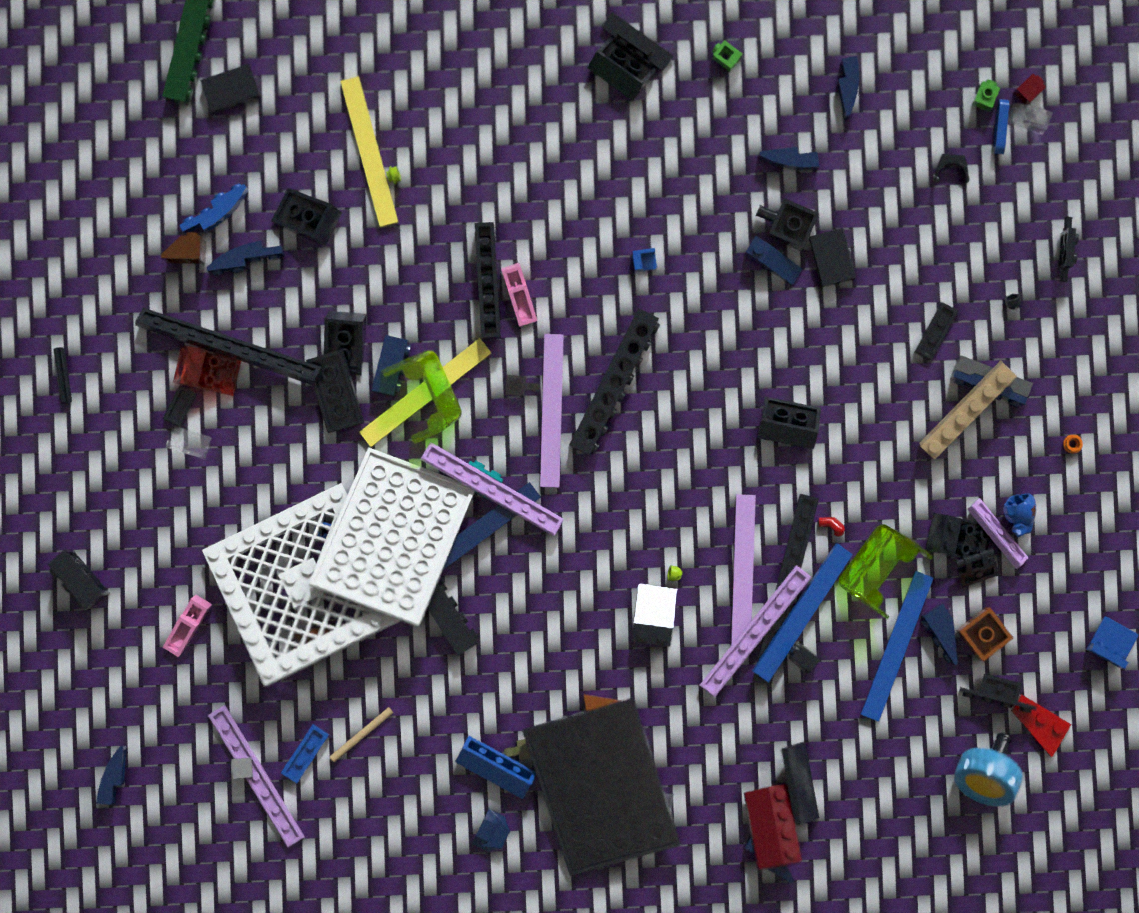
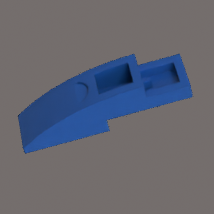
M236 184L230 188L231 191L225 194L224 192L216 194L213 197L214 199L210 201L213 206L212 209L210 207L205 208L199 212L200 215L194 218L190 216L183 220V223L179 225L182 232L186 234L202 227L207 233L220 225L232 215L244 200L249 191L245 184Z

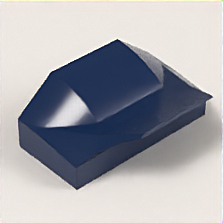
M489 808L472 844L487 852L502 849L511 831L507 826L506 816Z

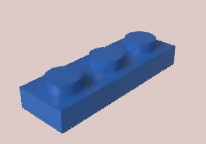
M313 724L281 774L298 783L330 734Z

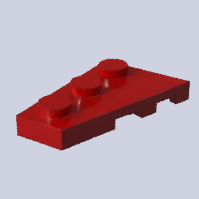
M1020 694L1018 702L1037 706L1036 711L1032 710L1031 713L1020 711V707L1013 706L1011 712L1052 758L1072 724Z

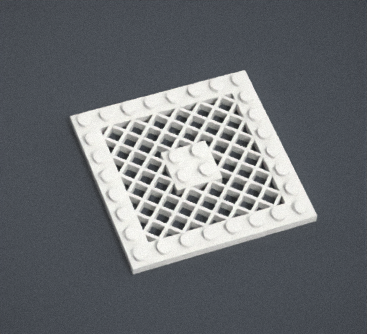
M342 483L202 550L265 686L275 683L401 621L373 609L364 608L360 604H351L349 600H339L336 595H333V597L326 596L329 594L328 592L309 585L317 566L314 558L309 559L310 554L319 555V561L347 498V493ZM320 516L318 522L312 521L313 519ZM325 516L334 518L331 526L322 524ZM308 524L316 526L313 535L305 533ZM303 525L301 531L294 529L298 526ZM320 528L329 530L326 539L318 537ZM290 532L299 535L296 543L287 541ZM285 533L283 539L277 538L278 536ZM303 536L311 539L309 547L300 545ZM268 541L266 548L259 546ZM273 541L281 543L278 552L270 549ZM315 541L324 543L321 551L313 549ZM285 545L294 547L291 556L283 554ZM298 549L307 551L304 560L295 557ZM250 550L248 556L242 555L243 553ZM255 550L264 552L261 560L252 558ZM268 553L276 556L274 564L265 562ZM281 557L289 560L286 568L278 566ZM238 558L246 560L243 569L235 566ZM250 562L259 564L256 573L248 571ZM293 562L300 563V564H298V565L292 567ZM263 566L272 568L269 577L260 574ZM276 570L282 572L278 574L281 581L273 579ZM234 571L241 573L239 580L237 579ZM246 574L254 577L251 585L243 583ZM258 579L267 581L264 590L255 587ZM271 582L279 585L277 593L268 591ZM241 587L249 589L247 597ZM283 588H285L288 597L281 595ZM253 591L262 593L259 602L250 600ZM266 595L275 598L272 606L263 604ZM279 599L287 601L285 610L276 608ZM317 599L315 606L308 604ZM322 599L331 601L328 610L319 608ZM335 603L344 605L341 614L332 612ZM249 604L257 606L254 614ZM291 604L295 610L299 608L298 614L289 612ZM348 607L356 609L354 618L345 616ZM261 608L270 610L267 619L258 617ZM304 608L313 610L310 619L302 616ZM317 611L326 614L323 623L314 620ZM361 611H362V612H365V613H368V614H366V615H364V616L358 618ZM274 612L283 614L280 623L271 621ZM287 616L295 618L293 627L284 625ZM330 616L339 618L336 627L327 624ZM300 620L308 622L306 631L297 629ZM343 620L349 621V623L341 626ZM257 621L265 623L262 631ZM269 624L278 627L275 636L266 633ZM313 624L321 627L318 636L310 633ZM325 628H326V629L333 630V631H331V632H329V633L323 635V634H324V631H325ZM282 629L291 631L288 640L279 638ZM295 633L304 635L301 644L292 642ZM265 637L273 640L270 648ZM308 637L315 639L306 643ZM277 641L286 644L283 653L274 651ZM290 646L296 647V649L288 652Z

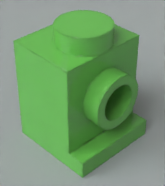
M725 40L722 44L717 43L712 50V53H714L712 59L726 68L729 73L742 57V53ZM727 54L729 58L724 59L722 55Z
M992 80L982 81L971 105L989 112L993 108L1000 90L997 87V83ZM985 90L991 92V96H987Z

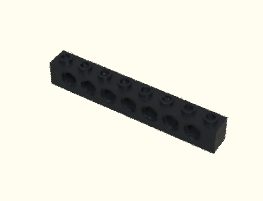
M638 308L569 446L588 456L591 453H596L600 445L597 441L600 435L604 437L609 427L606 425L608 419H613L617 409L614 407L617 401L621 403L626 394L623 391L625 385L630 386L635 376L632 372L635 367L639 368L643 360L640 356L643 350L647 352L652 342L649 340L651 334H656L661 325L657 323L658 317ZM643 327L647 330V335L640 337L637 335L636 330ZM629 345H637L639 351L636 354L629 353L627 349ZM620 362H628L630 364L629 370L622 371L619 368ZM613 378L620 379L621 386L619 388L611 386L610 381ZM603 396H611L613 402L610 405H604L602 403ZM596 412H601L604 415L602 422L594 421L593 415ZM587 429L595 431L596 435L593 439H587L584 436Z

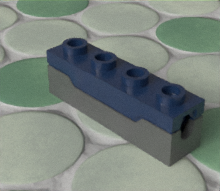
M961 355L957 359L950 379H953L954 383L959 386L965 387L966 384L973 389L993 367ZM1016 377L995 399L999 401L1001 398L1007 400V404L1017 408L1019 405L1023 406L1026 404L1033 383Z

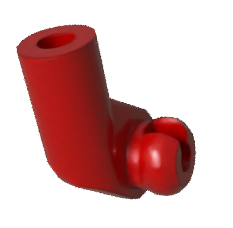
M818 518L819 527H830L837 537L844 534L845 527L837 518Z

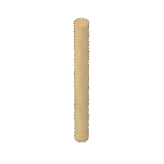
M388 707L329 756L333 762L337 761L394 712Z

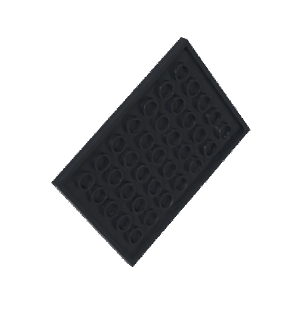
M633 697L522 730L570 876L681 845Z

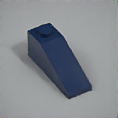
M755 236L744 256L791 285L794 284L802 271L801 267L757 236Z

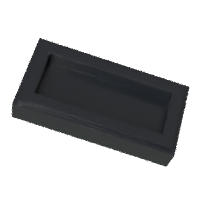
M179 385L163 419L181 428L198 393Z

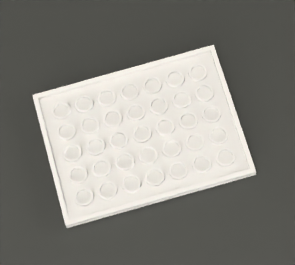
M368 448L309 585L419 627L475 491L457 480Z

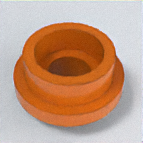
M1069 435L1063 441L1065 451L1070 454L1078 453L1082 449V439L1077 435ZM1070 441L1075 442L1076 445L1074 448L1070 447Z

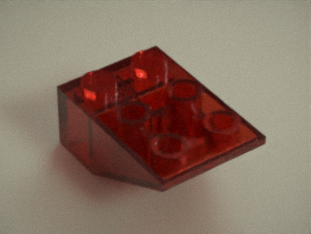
M181 346L173 383L234 396L241 361L215 352L191 346Z

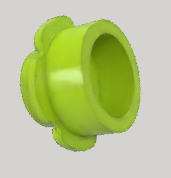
M389 166V171H386L388 180L397 184V182L401 181L399 169L397 166Z

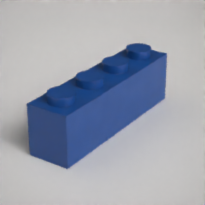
M468 736L455 760V763L521 799L524 798L536 776V772L471 736Z

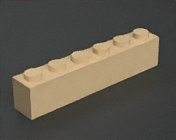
M1000 360L919 443L921 448L935 460L1017 377L1015 373Z

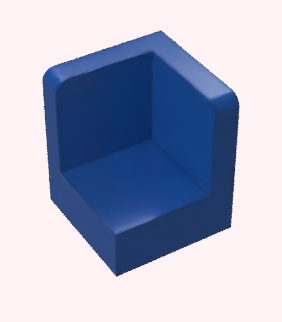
M655 248L632 251L634 272L657 269Z

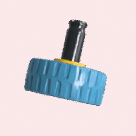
M1006 733L997 734V739H995L991 750L973 748L964 752L954 774L957 787L971 799L985 805L1001 807L1011 804L1015 800L1023 780V775L1018 765L1006 756L1009 744L1011 743V737Z

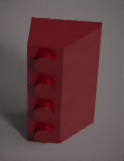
M787 784L745 792L744 798L758 870L792 866L802 862Z

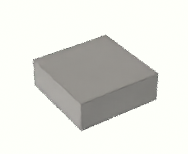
M252 757L231 759L233 779L253 777Z

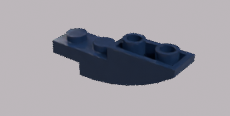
M262 241L244 244L219 256L207 266V271L213 273V276L224 275L225 271L241 273L243 269L248 268L247 261L258 263L264 258H268L269 261L279 260L280 256H284V248L282 246L264 248Z

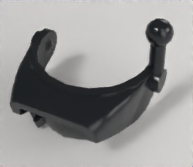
M942 154L933 174L934 182L940 181L939 171L943 166L950 163L959 164L965 172L964 182H969L970 176H968V165L965 155Z

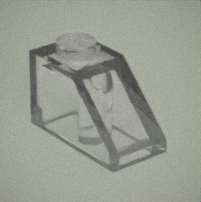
M1013 103L1008 116V122L1042 135L1048 128L1053 112L1033 105Z

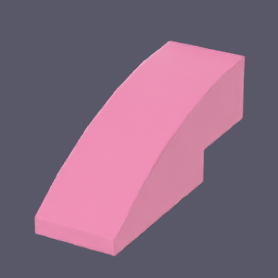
M517 263L501 268L519 326L537 321L520 264Z
M198 595L192 597L183 614L177 620L163 648L180 657L212 604Z

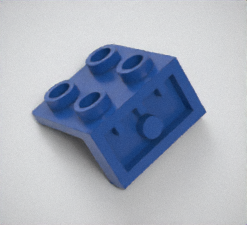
M1105 616L1086 650L1119 668L1126 669L1129 663L1126 661V658L1138 638V634Z

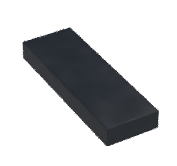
M941 302L914 353L931 362L958 310Z

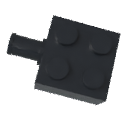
M785 198L776 212L760 205L756 216L768 220L772 224L767 237L800 251L804 250L819 215L818 212Z

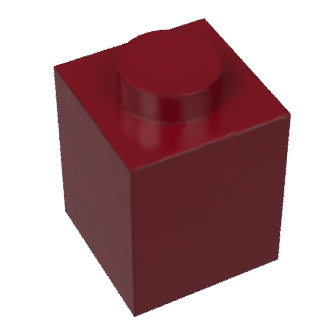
M1032 74L1013 93L1027 106L1046 88L1045 82L1040 76Z

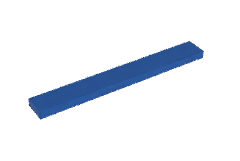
M835 543L752 672L766 682L771 680L853 554Z
M918 571L914 572L860 713L861 715L876 721L880 720L933 577Z

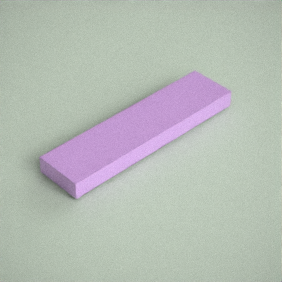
M980 498L967 509L1016 569L1028 559V556Z

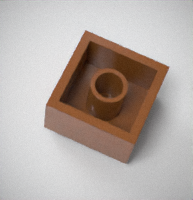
M985 607L956 630L977 659L982 662L1013 639V636L990 607Z

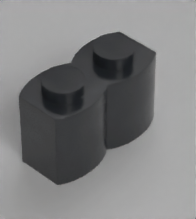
M794 644L788 652L790 654L788 658L807 674L820 662V659L803 644Z

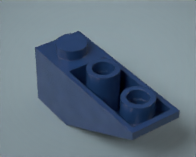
M939 604L921 615L923 619L921 623L927 631L930 630L933 634L932 640L937 647L940 646L944 651L942 656L946 662L956 665L958 662L954 620L944 604Z

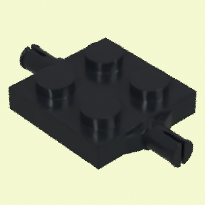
M1064 217V228L1060 235L1058 271L1061 272L1059 282H1068V271L1077 262L1075 245L1078 244L1079 234L1076 233V228H1072L1073 217Z

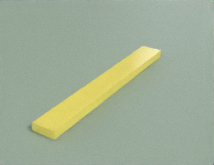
M359 76L340 81L379 226L381 228L399 223Z
M479 338L359 433L370 447H373L492 353Z

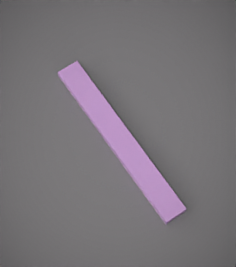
M544 334L540 487H559L564 334Z
M431 442L420 459L552 536H555L564 520Z
M736 494L731 645L752 621L756 495Z
M796 565L701 682L700 686L715 697L812 577Z
M226 705L209 714L208 717L234 759L252 757L253 777L246 778L287 848L305 837Z

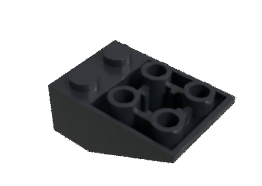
M933 513L925 551L961 559L962 556L976 554L981 549L987 550L990 537L977 522L946 514Z

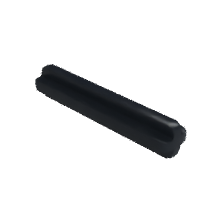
M57 347L53 351L61 403L66 404L72 402L66 355L63 347Z

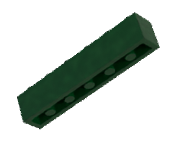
M185 0L162 95L166 101L188 105L189 100L191 101L193 98L194 90L192 85L193 82L197 81V64H200L202 61V53L200 52L202 45L205 46L207 35L205 31L206 27L209 28L211 16L209 15L211 9L215 7L216 0Z

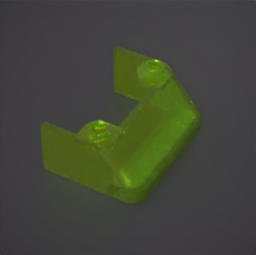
M425 350L381 370L384 377L403 370L405 376L410 380L424 378L438 412L428 418V429L410 436L414 444L442 432L460 419L462 415L461 407L441 362L434 351Z
M881 524L874 529L839 578V586L868 608L888 620L890 616L879 608L883 602V595L878 591L882 583L899 560L905 563L911 562L918 553L930 560L933 557L915 541L891 527Z

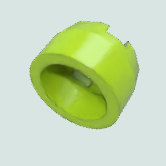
M670 565L667 580H680L682 570L677 566Z

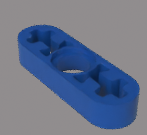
M999 99L997 103L993 154L1003 155L1005 152L1009 100Z

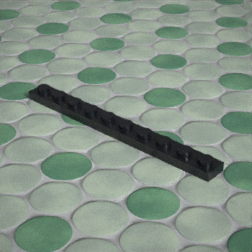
M144 307L135 321L138 327L313 386L321 373L320 366Z
M799 494L775 591L796 565L799 568L802 567L819 498ZM792 603L763 637L757 662L789 615ZM754 673L752 680L772 685L773 677L769 682H766Z

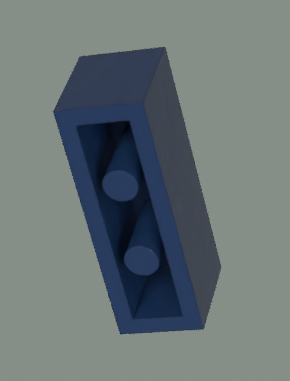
M385 335L371 389L372 392L395 397L396 393H400L402 383L399 380L400 376L405 374L407 365L404 364L405 356L409 357L411 351L408 340Z

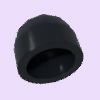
M1010 294L1005 297V303L1009 309L1015 310L1020 307L1021 299L1019 294Z

